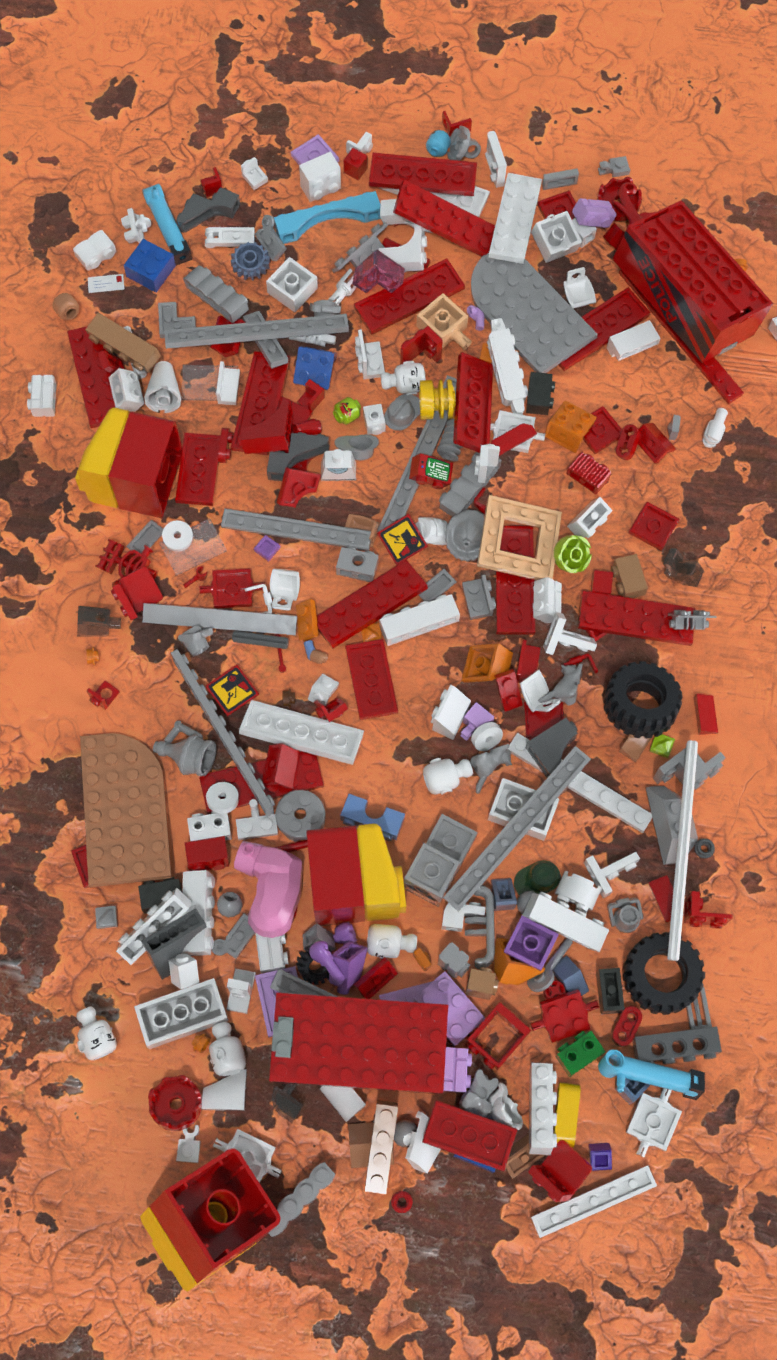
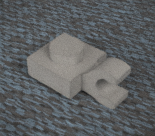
M626 156L611 158L608 162L602 161L599 163V175L611 173L612 177H619L630 174Z

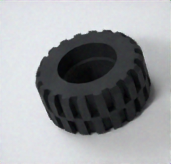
M640 661L639 664L632 662L628 663V666L623 665L618 671L614 672L607 686L603 701L605 704L604 711L608 714L607 718L609 721L615 723L614 727L618 730L622 729L623 733L628 736L632 734L635 738L644 736L647 739L652 738L653 735L655 737L662 735L663 732H667L671 725L674 724L681 708L683 696L678 681H674L675 677L671 673L668 674L666 672L667 669L659 668L655 663L646 664V662ZM632 691L648 693L655 698L659 707L653 709L640 708L634 705L626 694Z
M664 932L663 934L653 933L649 937L642 938L628 953L623 965V981L626 982L625 989L627 993H631V999L634 1003L637 1001L640 1004V1008L644 1010L649 1009L653 1014L662 1013L663 1015H669L670 1013L681 1011L699 996L698 994L704 985L702 983L705 979V972L702 970L704 962L698 957L700 955L697 949L693 950L691 947L692 943L688 940L686 942L681 940L679 960L676 961L682 972L680 986L672 992L665 993L656 990L647 981L645 976L646 963L656 955L668 956L670 932Z

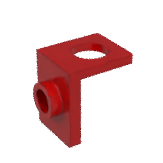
M443 111L442 123L449 137L456 128L459 129V126L467 127L471 132V118L451 124L446 111Z
M104 681L95 692L90 688L87 689L90 697L89 701L96 707L100 705L105 710L120 693L118 689L107 681ZM108 688L112 691V695L105 699L101 697V691Z

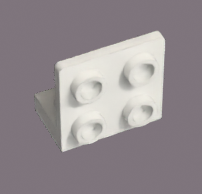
M362 329L358 330V336L355 337L356 357H358L359 373L363 374V380L380 378L381 374L385 372L380 341L364 343Z

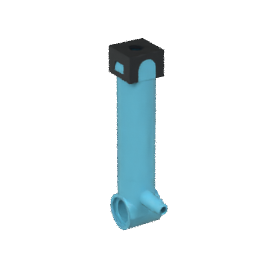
M160 184L142 189L145 201L155 217L170 253L174 255L175 265L177 266L192 260L190 248L178 228Z
M614 1049L609 1050L598 1063V1070L604 1077L613 1078L617 1076V1091L620 1093L624 1091L625 1078L681 1092L683 1097L697 1100L705 1092V1072L693 1069L685 1072L626 1057L620 1051Z

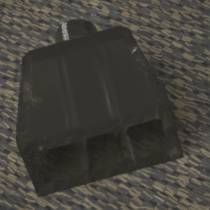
M78 606L77 637L109 636V629H121V618L110 617L109 609Z

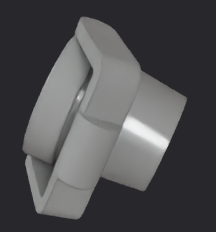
M319 300L310 303V310L314 312L315 317L335 315V313H341V306L336 305L333 301Z
M197 625L179 635L178 639L194 657L209 648L205 637L213 635V628H201L200 625Z
M636 897L619 899L607 906L610 924L612 927L615 926L620 932L631 933L635 931L639 926L640 920L643 919L641 903ZM618 907L619 909L615 912L613 917L612 909Z

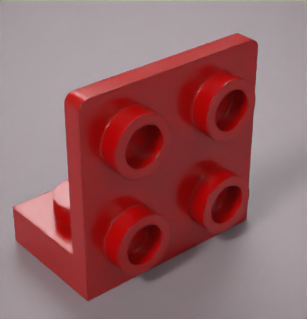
M429 326L418 330L412 339L406 340L401 345L400 365L405 361H412L423 351L429 359L432 358L437 363L442 359L443 340Z
M691 891L684 899V923H689L691 927H702V924L710 925V928L720 929L733 919L732 914L700 912L703 909V898H700L699 891Z

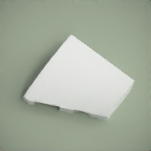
M247 1069L203 1089L201 1109L218 1111L244 1110Z
M418 1111L416 1114V1118L420 1119L416 1132L412 1131L411 1142L405 1158L414 1169L428 1173L441 1149L422 1143L430 1118L423 1112Z

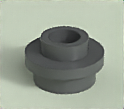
M703 838L696 842L694 850L697 856L707 859L714 854L715 846L711 840ZM701 846H706L707 852H703Z

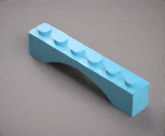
M376 191L365 192L362 195L350 196L346 199L331 201L323 205H315L308 209L280 214L274 217V226L277 235L283 244L297 241L309 228L326 220L347 218L367 223L381 219V204Z

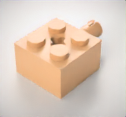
M442 293L417 314L416 326L419 329L429 326L443 340L442 349L453 340L463 350H466L471 345L472 341L462 333L467 328L468 315L445 294Z

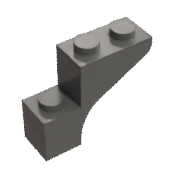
M221 187L217 193L213 194L211 200L193 193L191 198L187 199L182 213H179L176 222L180 232L186 233L213 216H226L233 219L240 207L239 195Z
M292 433L289 453L283 451L270 452L267 466L268 480L282 481L286 467L292 468L299 462L329 451V437L321 434Z

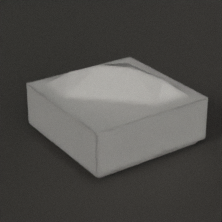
M673 415L671 423L667 426L669 440H675L678 436L681 420L679 415Z
M116 906L95 908L97 929L118 927Z

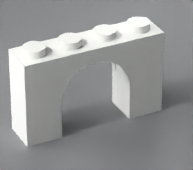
M396 199L381 200L380 217L383 224H407L414 228L411 240L405 245L379 248L378 266L381 273L424 270V263L427 262V255L424 252V247H427L425 231L428 230L393 213Z

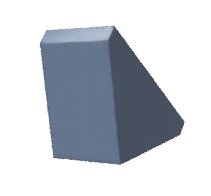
M512 879L491 880L494 911L514 910L517 900Z
M568 956L562 958L552 971L557 980L564 985L565 992L568 993L578 989L581 996L589 992L581 970Z
M625 1079L624 1091L622 1093L617 1091V1093L630 1105L643 1094L650 1084Z

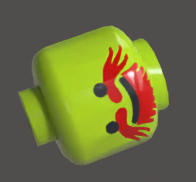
M346 397L334 405V418L338 423L348 425L360 417L361 406L357 400Z

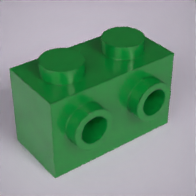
M585 1031L574 1037L576 1040L571 1045L565 1043L557 1049L559 1053L555 1057L569 1077L606 1052L592 1031L587 1034Z

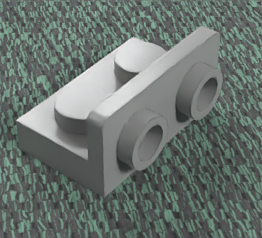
M481 575V579L462 582L470 620L492 616L496 603L494 597L491 598L489 591H492L490 580H486V575Z

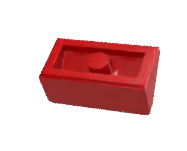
M696 694L694 696L698 735L718 734L714 697L712 695Z

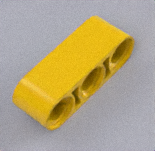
M559 1082L555 1109L557 1124L553 1127V1134H557V1143L560 1140H564L574 1148L581 1085Z

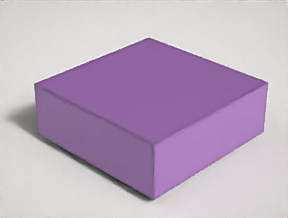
M267 535L254 547V551L268 562L280 549V545Z

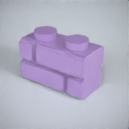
M580 198L572 211L579 225L608 228L616 217V212L610 202Z
M446 1047L444 1091L466 1092V1088H470L471 1075H467V1066L471 1067L472 1054L468 1053V1049Z

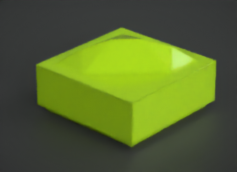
M663 734L654 737L649 752L668 758L675 739Z

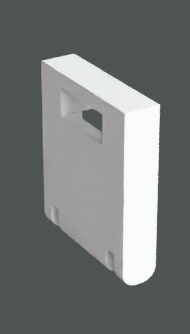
M489 131L487 133V152L485 153V158L491 172V181L494 182L496 188L503 187L507 164L496 132Z

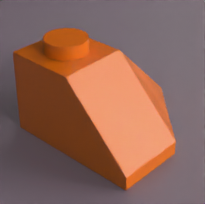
M497 937L495 942L494 971L500 983L519 985L545 971L544 966L539 971L504 953L510 939Z

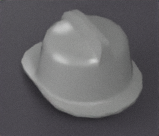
M403 394L397 397L384 414L386 425L393 430L399 431L409 427L420 415V399L413 394Z
M365 434L341 436L334 442L335 446L340 450L352 451L355 460H366L373 456L374 448L378 446L379 439L373 435Z

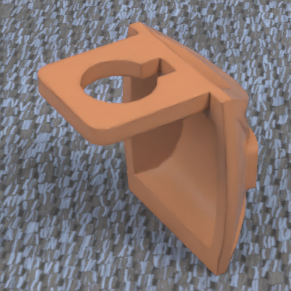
M349 514L345 527L371 531L369 540L371 543L370 547H373L380 523L364 516Z

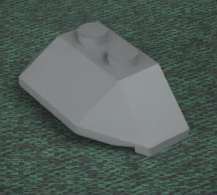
M665 786L647 787L646 792L663 865L676 864L682 797ZM693 815L691 818L689 852L698 841Z

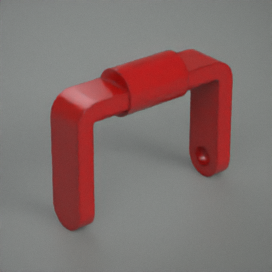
M483 487L475 497L473 505L485 514L486 506L478 502L486 491V488Z
M590 654L575 656L563 664L564 666H571L588 659L594 673H598V669Z

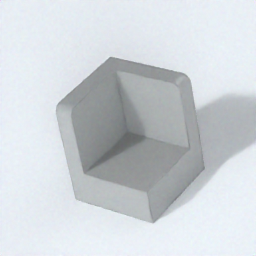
M315 924L302 935L304 950L306 946L310 949L311 944L317 941H325L328 943V950L333 952L336 949L333 938L334 934Z

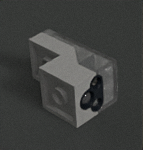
M441 814L426 844L423 843L404 878V889L440 907L443 897L453 883L477 838L478 832Z

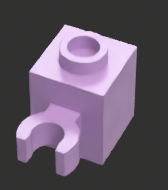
M476 702L463 718V723L467 726L461 732V737L467 741L479 726L493 722L494 716Z

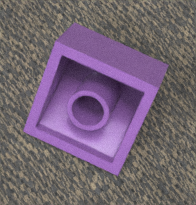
M521 916L504 953L541 971L559 934Z

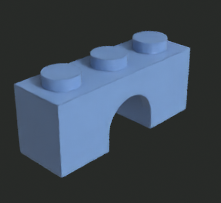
M348 794L340 815L343 824L347 826L377 824L381 827L385 840L392 841L394 839L397 841L405 820L404 813L386 807L384 814L380 818L372 819L365 813L368 800Z

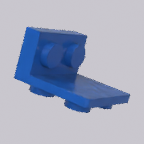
M300 346L298 348L293 383L305 385L310 379L328 390L337 352Z

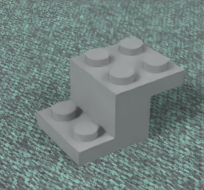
M686 748L659 767L653 777L657 784L662 781L666 783L675 775L683 785ZM721 752L706 763L697 754L695 790L705 783L704 781L708 776L710 778L714 777L724 766L722 762L726 757Z

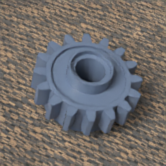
M256 242L240 244L238 248L234 249L235 253L231 254L233 272H237L238 277L243 275L244 280L250 277L253 281L254 276L260 279V274L265 275L266 269L270 268L268 251L263 250V246L257 245Z

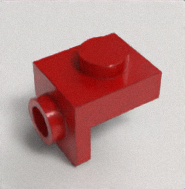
M338 697L326 706L318 700L314 701L316 714L321 719L325 718L329 722L342 716L344 711L348 709L345 702Z

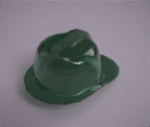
M538 861L521 869L516 874L514 887L519 895L526 891H533L537 894H540V892L548 893L558 886L561 875L557 866L552 862Z

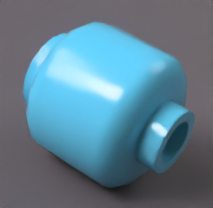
M435 130L430 134L426 142V149L432 156L442 157L446 154L451 144V139L445 131Z

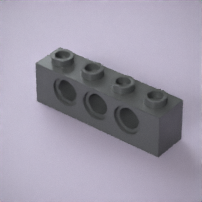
M717 1026L637 1036L632 1040L635 1059L650 1063L662 1061L663 1065L673 1064L675 1059H683V1062L695 1061L696 1057L704 1056V1059L717 1058L716 1054L722 1052ZM694 1040H699L702 1043L701 1050H696L693 1047ZM673 1042L681 1045V1053H676L672 1049ZM652 1045H658L661 1048L659 1056L652 1053Z

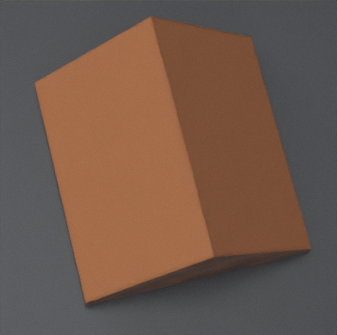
M374 1122L348 1124L351 1168L368 1167ZM393 1148L390 1165H394Z

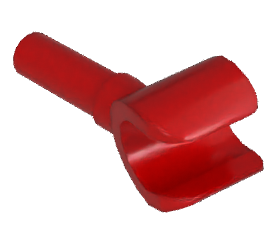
M198 567L196 575L184 583L183 586L187 588L197 580L204 581L207 578V572L199 574L203 571L204 567Z

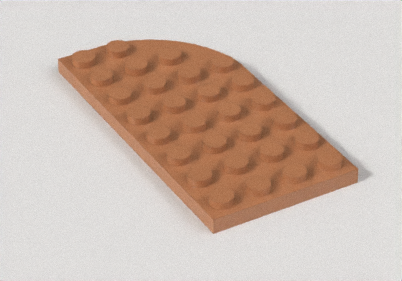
M116 733L80 736L89 887L172 878L164 778L157 758L144 744L129 736Z

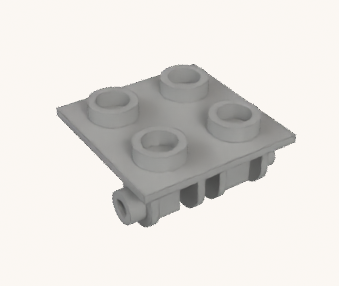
M674 610V614H668V616H673V620L669 621V627L674 630H688L689 625L690 630H705V628H709V621L706 618H717V616L710 615V611L693 610V614H691V611Z

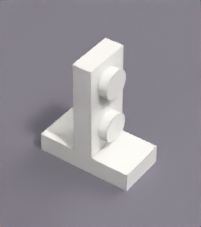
M555 613L543 645L546 653L553 655L558 641L564 646H577L579 650L588 652V650L595 651L597 643L594 638L564 630L563 627L566 622L564 614Z
M634 852L600 869L592 855L585 859L584 865L596 887H602L600 894L602 898H605L613 891L606 879L608 878L609 881L613 880L624 869L626 872L637 867L636 863L640 860L637 852Z
M235 968L233 979L228 978L227 988L230 992L227 1004L228 1011L248 1013L256 972Z

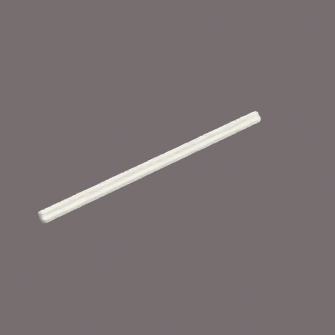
M692 740L687 741L667 956L668 960L678 961L680 955L698 742Z

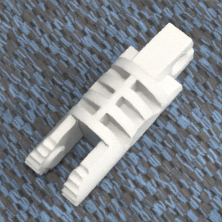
M329 334L289 337L290 340L324 347L326 343L335 345L336 336Z

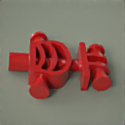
M108 539L107 547L103 548V551L106 553L104 556H99L100 561L98 565H95L96 568L112 575L116 565L119 564L118 574L122 578L125 576V568L126 575L143 566L148 568L151 561L147 557L154 551L144 545L145 548L141 553L136 550H130L121 558L125 547ZM148 568L153 579L155 580L157 576V571Z

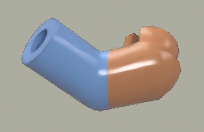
M312 640L304 642L307 658L317 664L327 662L328 655L325 652L315 650Z

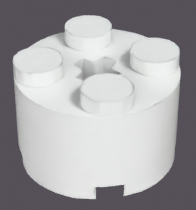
M564 871L555 895L558 896L557 901H562L566 904L569 902L576 905L575 909L587 913L588 910H593L602 887L598 886L596 889L593 887L594 882L574 873L572 876H568V871Z

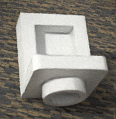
M365 132L357 144L350 140L346 142L347 153L352 148H355L366 154L373 147L372 134Z
M255 157L246 160L241 165L242 177L253 190L268 182V177L258 166Z
M322 674L313 684L308 700L313 703L318 700L326 706L329 698L338 688L339 682Z

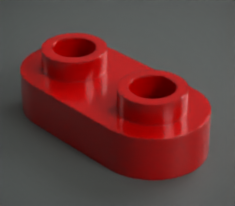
M230 428L221 429L218 463H227V460L231 459L229 443H232L233 432H230Z
M629 1006L621 1013L612 1032V1040L617 1046L625 1047L632 1042L642 1022V1013L637 1007ZM628 1014L634 1016V1021L628 1020ZM619 1033L625 1034V1040L619 1038Z

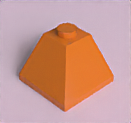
M499 643L470 646L461 682L494 680V675L509 670L513 652Z

